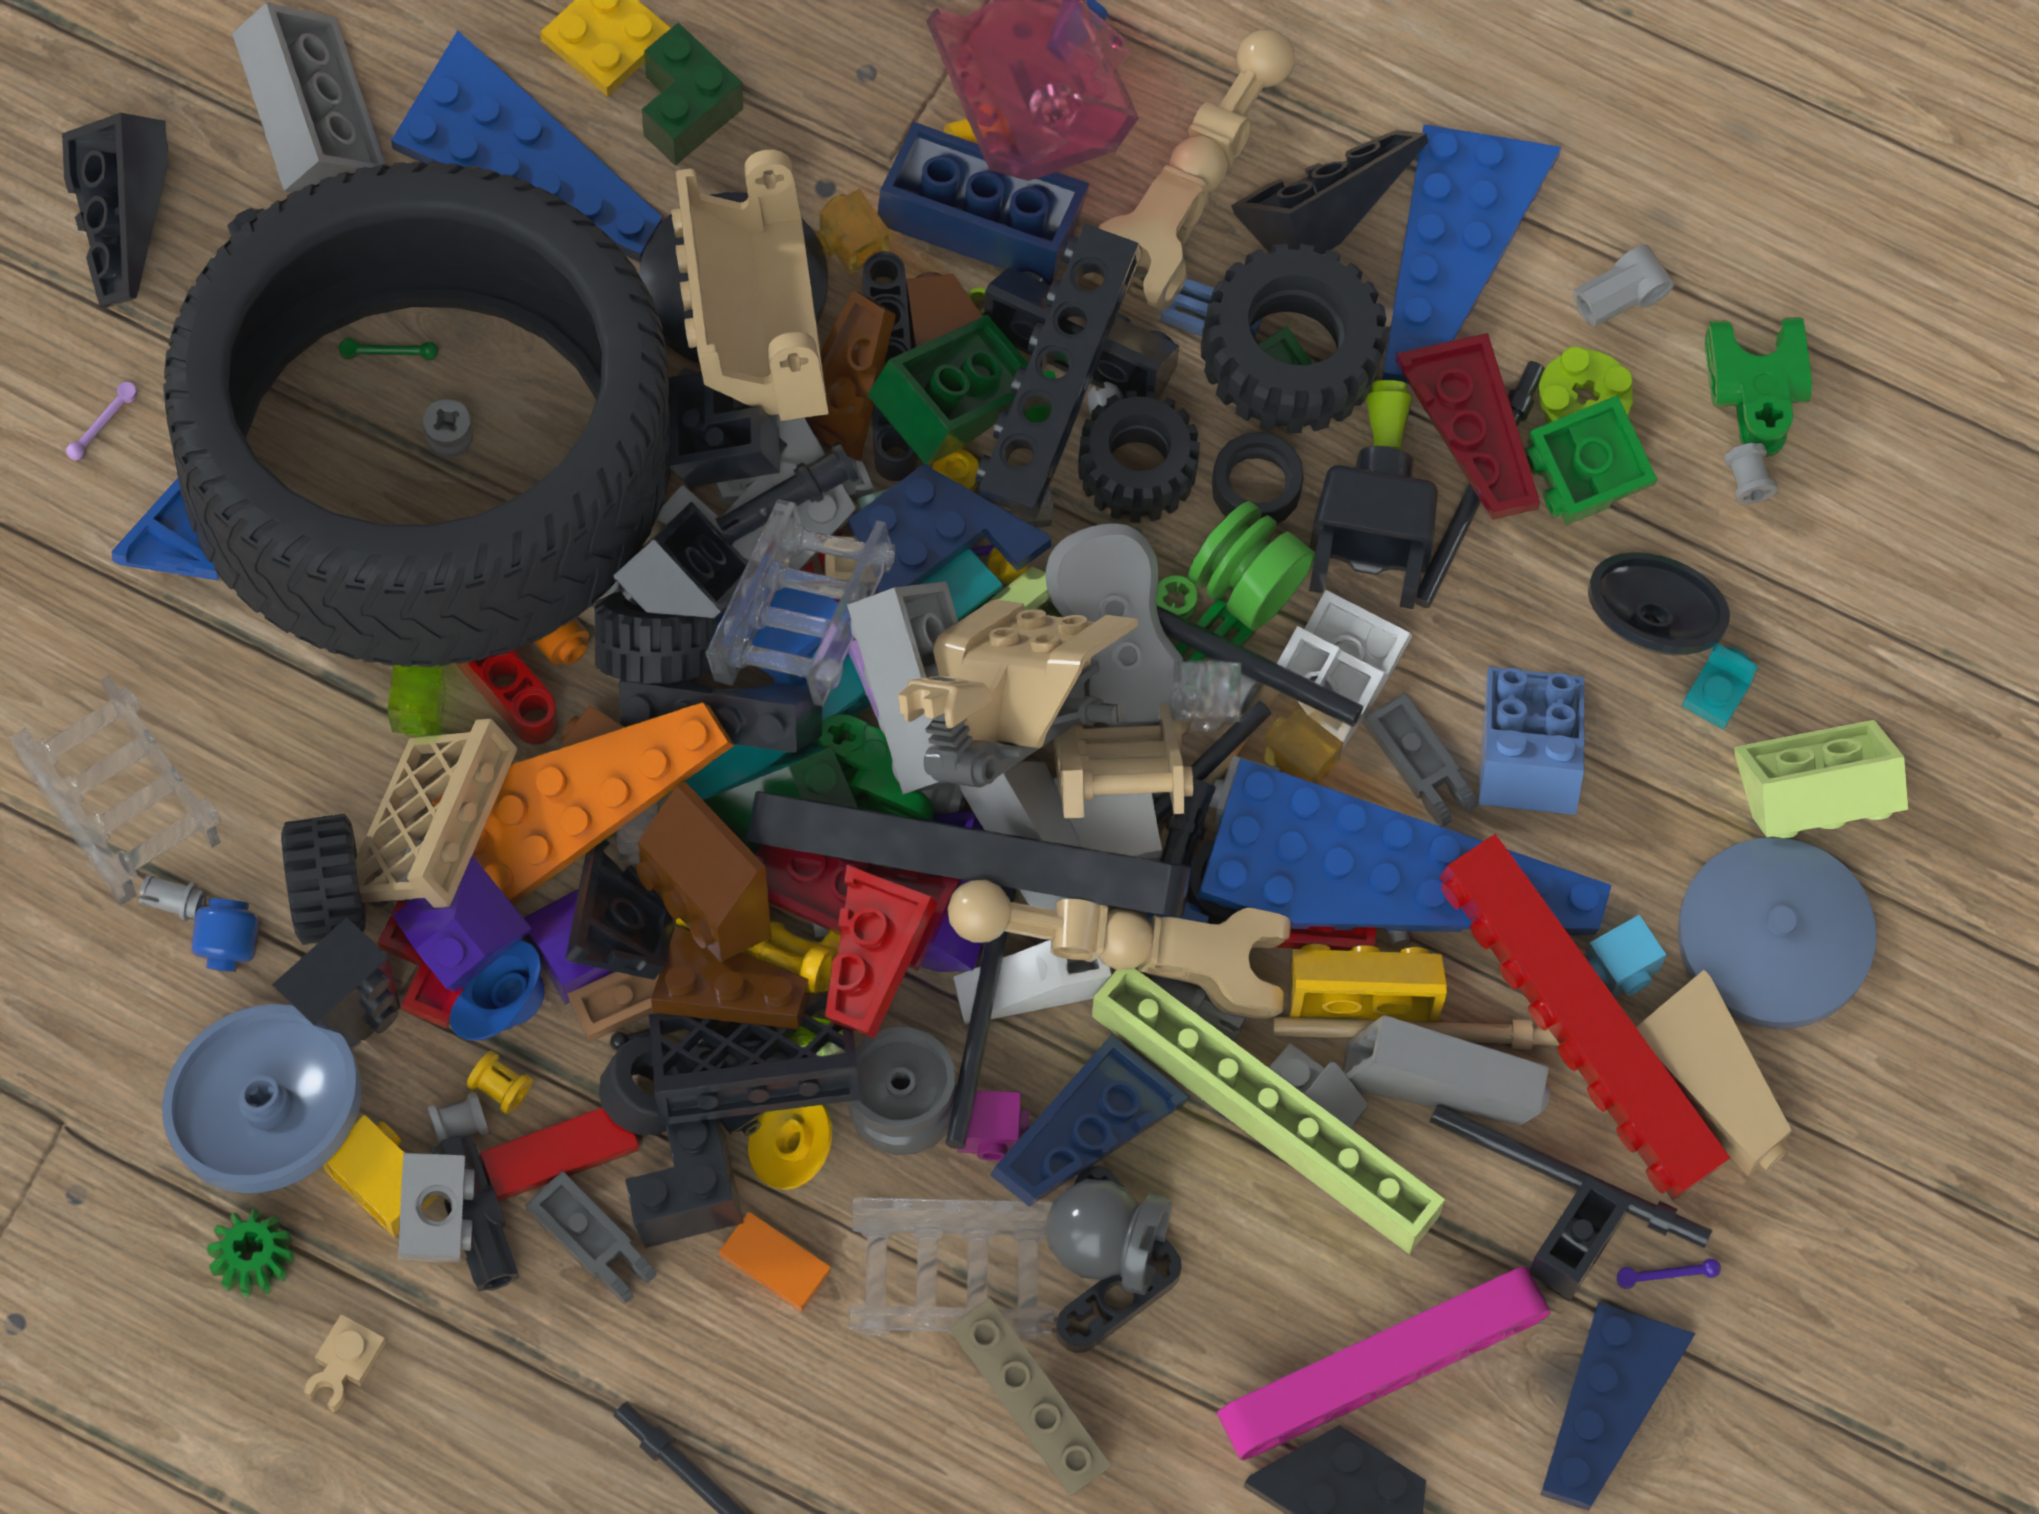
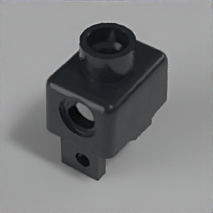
M1370 446L1359 451L1355 467L1334 465L1327 471L1309 548L1316 552L1309 591L1323 593L1329 559L1333 558L1345 562L1354 571L1378 575L1388 570L1405 571L1399 607L1414 609L1420 574L1427 571L1432 552L1438 489L1431 481L1412 478L1414 460L1409 454L1391 447Z

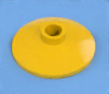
M825 1105L771 1111L761 1115L758 1118L761 1127L750 1135L748 1139L749 1161L756 1176L768 1186L782 1190L794 1189L810 1181L824 1165L832 1144V1122Z

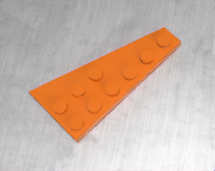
M702 702L512 764L472 855L514 906L670 793L676 785L686 781L732 748L734 744L711 707ZM443 794L433 801L435 806L440 803Z

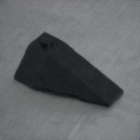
M1402 130L1392 131L1347 150L1345 153L1347 160L1344 162L1336 161L1324 165L1317 163L1305 168L1307 177L1284 186L1283 181L1279 179L1263 186L1232 204L1233 213L1269 253H1271L1272 245L1288 244L1289 250H1299L1300 244L1314 246L1313 252L1325 254L1327 250L1330 251L1343 242L1428 144L1427 134Z

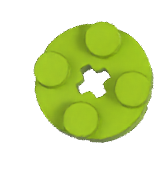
M1577 346L1566 349L1561 356L1548 364L1540 379L1537 401L1538 406L1540 404V408L1545 415L1544 421L1548 424L1616 395L1619 396L1627 416H1629L1633 402L1632 375L1628 369L1622 367L1619 362L1605 353L1589 349L1585 350ZM1583 387L1593 390V394L1598 397V400L1589 399L1585 404H1581L1577 401L1578 394L1574 390L1577 388L1582 389Z

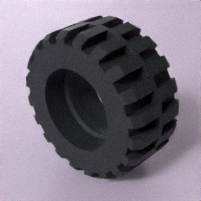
M1288 244L1272 245L1271 253L1266 255L1261 249L1247 254L1244 265L1241 262H1235L1226 271L1224 280L1217 282L1207 308L1202 332L1201 358L1206 361L1204 372L1208 382L1212 385L1218 383L1216 395L1224 405H1229L1233 402L1237 406L1236 415L1245 421H1249L1251 416L1261 420L1260 427L1271 431L1274 430L1275 425L1287 427V433H1302L1303 426L1311 425L1313 431H1318L1329 427L1331 417L1338 422L1349 417L1353 412L1354 405H1362L1368 393H1370L1372 382L1376 381L1386 346L1388 333L1384 328L1387 320L1384 306L1377 303L1379 293L1373 283L1370 281L1362 283L1363 272L1353 263H1349L1346 267L1339 262L1340 255L1329 250L1326 251L1325 255L1313 252V245L1300 244L1299 250H1289ZM1293 312L1303 314L1316 320L1329 331L1336 343L1337 351L1329 358L1310 365L1287 364L1265 353L1255 342L1250 327L1261 318L1274 313Z

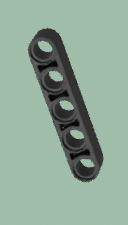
M887 251L876 252L869 256L863 265V294L896 314L894 321L897 324L893 326L885 362H888L889 359L911 350L906 273L904 263L899 256ZM879 277H889L894 280L887 285L874 282ZM874 404L871 424L875 468L881 477L888 481L898 482L915 471L917 454ZM897 447L905 450L907 453L900 457H891L885 451L889 448Z

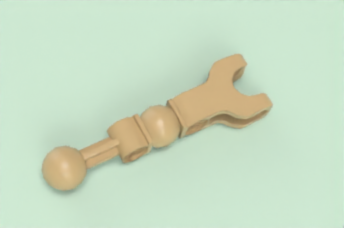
M1261 29L1249 33L1240 42L1236 55L1237 68L1240 74L1220 106L1210 102L1202 104L1194 117L1193 123L1188 128L1189 138L1182 140L1173 149L1169 165L1164 166L1162 173L1153 181L1136 209L1127 215L1113 217L1099 226V229L1139 243L1141 257L1137 267H1144L1148 270L1143 282L1148 306L1160 311H1166L1184 287L1187 280V271L1182 248L1209 202L1208 193L1215 191L1224 182L1228 166L1233 164L1235 157L1242 152L1248 141L1251 131V120L1245 116L1263 87L1268 88L1281 84L1291 74L1295 61L1294 49L1288 39L1278 31ZM1088 273L1083 276L1084 279L1102 285L1104 278L1097 273Z
M988 880L969 881L960 885L952 894L948 906L950 925L960 937L972 943L989 942L998 938L1004 931L1051 940L1050 952L1060 958L1092 962L1098 957L1103 964L1115 970L1133 969L1138 966L1137 970L1139 972H1148L1159 977L1197 984L1206 991L1210 1001L1223 1013L1268 1019L1283 1012V991L1280 987L1257 978L1250 968L1248 955L1251 948L1272 949L1279 946L1286 939H1289L1291 922L1286 916L1255 908H1245L1234 913L1219 925L1154 915L1148 920L1143 913L1133 909L1113 908L1108 911V906L1098 905L1081 899H1062L1056 901L1055 910L1010 902L1002 888Z

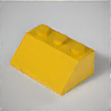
M1309 944L1301 949H1293L1289 965V1017L1377 1020L1385 1015L1401 1021L1439 1022L1447 994L1442 954H1429V950L1420 947L1405 948L1400 953L1380 952V949L1374 946H1356L1350 951L1331 950L1329 946L1322 944Z

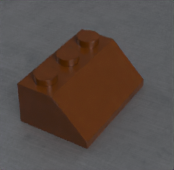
M685 781L676 785L638 840L640 863L636 866L637 874L647 890H654L663 899L669 914L676 920L680 918L690 928L696 943L701 948L707 947L720 962H723L771 938L766 866Z

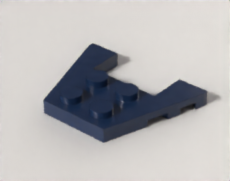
M925 464L849 518V529L877 593L894 587L922 584L984 537L993 544L1017 572L1051 548V538L1047 533Z

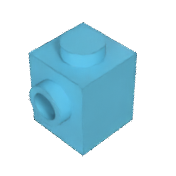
M1640 915L1591 941L1585 954L1587 961L1614 997L1623 992L1627 996H1631L1648 986L1652 981L1651 976L1661 970L1666 957V953Z

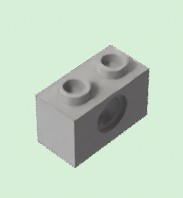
M403 1153L399 1261L459 1263L461 1250H471L472 1220H462L463 1199L473 1200L474 1169H464L465 1156ZM435 1195L446 1198L452 1209L450 1215L442 1221L429 1220L425 1217L421 1208L427 1198Z

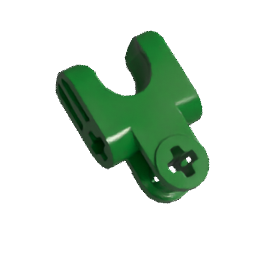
M1801 317L1783 318L1782 326L1776 339V351L1762 356L1747 353L1739 346L1735 340L1731 322L1726 320L1710 321L1705 336V353L1713 406H1736L1741 444L1762 443L1767 451L1765 457L1773 456L1781 451L1786 443L1787 432L1793 422L1792 403L1809 402L1811 398L1812 378L1804 320Z
M834 714L822 721V736L817 739L818 745L832 746L858 808L934 821V809L931 800L924 793H902L900 783L893 774V760L886 736L880 729L846 714ZM846 730L849 731V739H845Z

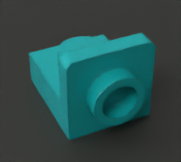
M1716 644L1710 653L1706 665L1685 697L1682 707L1724 730L1751 687L1758 666L1752 663L1749 656L1741 650L1733 647L1725 648L1720 644Z

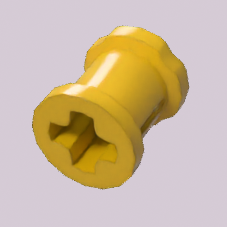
M490 1050L472 1070L466 1087L472 1091L481 1090L501 1104L500 1111L508 1115L513 1113L523 1102L532 1087L533 1078L528 1074L520 1076L499 1061V1054Z

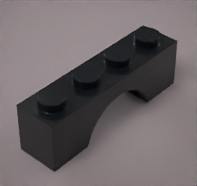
M692 679L667 684H642L624 680L619 681L620 724L624 727L703 702L711 707L733 744L797 753L822 736V689L775 683L757 688L723 689L701 685Z

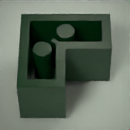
M679 22L644 50L646 78L661 93L641 109L644 137L675 166L743 110L742 81Z

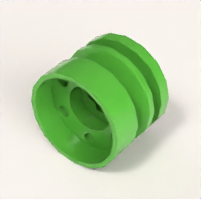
M1247 501L1232 511L1207 537L1190 567L1188 580L1200 589L1207 586L1206 594L1214 600L1225 596L1234 588L1227 604V611L1248 628L1256 631L1268 623L1297 591L1315 560L1316 552L1290 532L1278 536L1270 543L1277 522L1268 515L1261 518L1262 510L1252 502Z

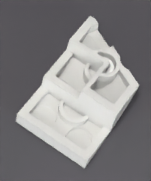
M1325 590L1305 629L1299 626L1296 627L1277 664L1363 705L1360 718L1354 727H1350L1299 702L1330 748L1340 754L1383 689L1412 635L1406 630Z
M1054 778L1053 781L1059 793L1057 778ZM1151 793L1093 795V800L1084 801V818H1070L1079 842L1084 848L1147 859L1161 857L1162 848Z

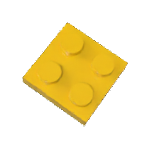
M574 0L540 31L541 41L608 97L645 63L644 50L671 28L638 0Z

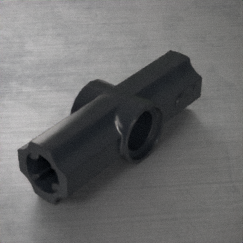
M455 1136L441 1141L439 1145L430 1149L431 1154L465 1156L464 1169H474L473 1200L463 1199L462 1220H472L471 1250H464L473 1282L476 1284L478 1292L484 1290L493 1291L508 1286L509 1283L518 1279L519 1275L503 1230L506 1227L493 1185H488L476 1144L473 1142L472 1136ZM444 1199L445 1208L449 1216L452 1211L451 1205L447 1199Z

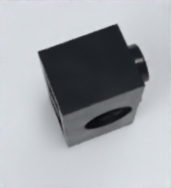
M1587 1175L1535 1255L1529 1270L1531 1275L1572 1300L1622 1223L1631 1202Z

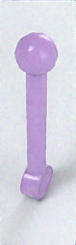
M121 383L117 388L118 396L78 441L68 444L66 454L70 459L75 461L83 458L85 447L124 403H130L136 399L137 392L132 383Z

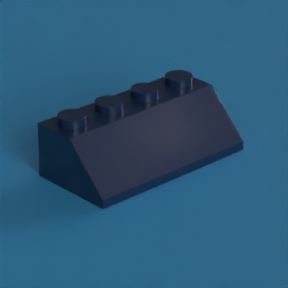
M913 122L880 189L876 224L1004 270L1011 267L1019 272L1029 271L1044 279L1046 284L1051 286L1063 263L1067 244L1074 234L1089 189V183Z

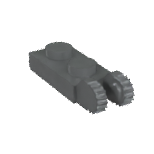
M1405 693L1364 717V726L1416 798L1422 799L1425 809L1439 826L1444 827L1452 822L1448 806L1435 790L1442 784H1447L1450 794L1464 811L1469 812L1478 806L1474 793H1472L1468 784L1459 773L1460 767Z
M563 1171L525 1205L526 1210L594 1279L599 1278L603 1285L622 1303L626 1304L632 1299L633 1293L630 1291L627 1283L609 1268L620 1256L635 1275L645 1282L649 1283L657 1275L651 1265L632 1246L631 1239Z

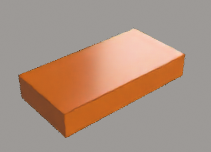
M749 1211L743 1218V1224H739L719 1250L721 1258L801 1312L831 1273L829 1265Z

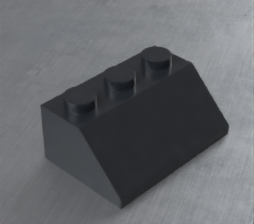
M691 501L637 551L613 577L619 582V589L624 597L632 604L640 605L648 613L715 618L757 572L732 545H729L727 539Z

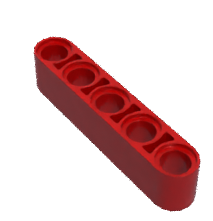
M513 650L498 656L491 655L479 661L474 660L462 664L455 663L523 741L533 745L543 744L551 740L556 734L558 718L554 698ZM501 675H511L516 678L513 684L506 687L496 686L493 683ZM535 709L547 713L543 719L536 722H530L523 718L527 712Z

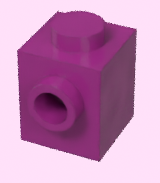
M976 1090L966 1145L964 1149H957V1153L977 1154V1157L983 1160L1000 1161L1029 1129L1030 1110L1020 1109L1021 1092Z

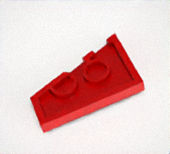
M847 865L845 883L848 885L845 908L840 909L838 926L842 930L838 956L833 958L825 1017L835 1024L875 1039L938 903L928 895Z

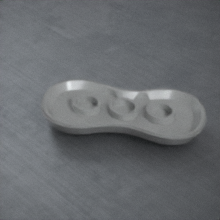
M1117 523L1095 525L1079 530L1058 543L1051 552L1047 562L1046 586L1054 606L1063 617L1081 615L1091 622H1096L1105 615L1138 619V626L1091 657V659L1099 662L1100 670L1084 682L1085 696H1095L1102 699L1103 703L1120 704L1123 708V717L1119 724L1113 725L1096 722L1093 725L1095 728L1159 725V704H1169L1172 719L1181 714L1189 695V672L1182 656L1170 642L1160 624L1156 606L1158 563L1154 550L1138 530L1128 525Z

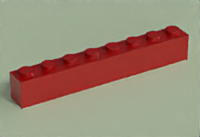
M1493 834L1447 865L1439 877L1443 882L1441 889L1445 898L1455 909L1461 908L1472 922L1470 930L1480 946L1486 950L1490 948L1501 963L1499 970L1507 984L1514 990L1519 988L1530 1003L1528 1010L1535 1023L1543 1030H1550L1560 1044L1557 1049L1564 1063L1573 1071L1578 1069L1588 1083L1587 1092L1595 1106L1602 1112L1607 1110L1618 1125L1616 1132L1623 1145L1632 1153L1638 1152L1648 1166L1646 1174L1652 1185L1660 1193L1664 1194L1666 1192L1673 1201L1724 1165L1730 1159V1156L1498 836Z

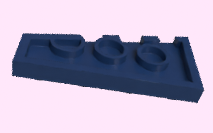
M1598 1302L1540 1495L1588 1511L1590 1510L1696 1333Z

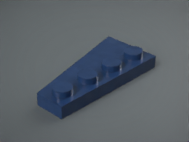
M1110 1035L1000 1160L990 1175L1030 1207L1182 1107L1189 1097L1113 1035Z

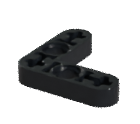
M1101 1166L1089 1167L1077 1176L1074 1183L1075 1185L1086 1179L1106 1180L1124 1187L1110 1170ZM1167 1239L1165 1243L1155 1240L1149 1260L1153 1258L1158 1263L1167 1260L1169 1262L1167 1268L1168 1277L1163 1278L1159 1273L1155 1274L1147 1290L1148 1293L1142 1295L1133 1292V1303L1128 1308L1115 1310L1109 1307L1104 1300L1105 1292L1109 1288L1122 1286L1120 1273L1100 1280L1065 1306L1059 1313L1056 1323V1336L1060 1344L1065 1349L1075 1353L1091 1350L1169 1292L1178 1283L1182 1268L1181 1258ZM1094 1301L1100 1315L1109 1322L1103 1324L1099 1315L1088 1325L1087 1332L1089 1336L1084 1338L1080 1333L1070 1336L1068 1334L1070 1330L1069 1319L1074 1317L1078 1322L1086 1320L1093 1314V1307L1089 1303Z

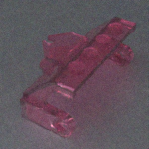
M994 0L967 17L937 8L933 10L926 21L989 170L1030 181L1106 155L1108 152L1115 153L1139 119L1117 70L1130 55L1131 51L1128 48H1121L1126 41L1125 38L1088 7L1086 0Z

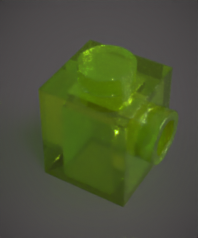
M393 666L387 707L392 732L410 736L441 735L446 697L442 669Z

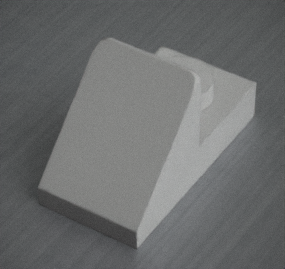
M1291 1043L1285 1047L1269 1067L1350 1129L1368 1108L1367 1102L1338 1064L1331 1061L1324 1068Z

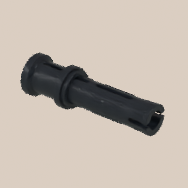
M839 442L832 445V451L808 465L803 462L796 465L797 468L793 470L795 475L727 514L715 518L729 545H733L735 541L810 499L811 503L815 501L818 503L824 499L823 494L847 480L851 482L858 480L859 477Z

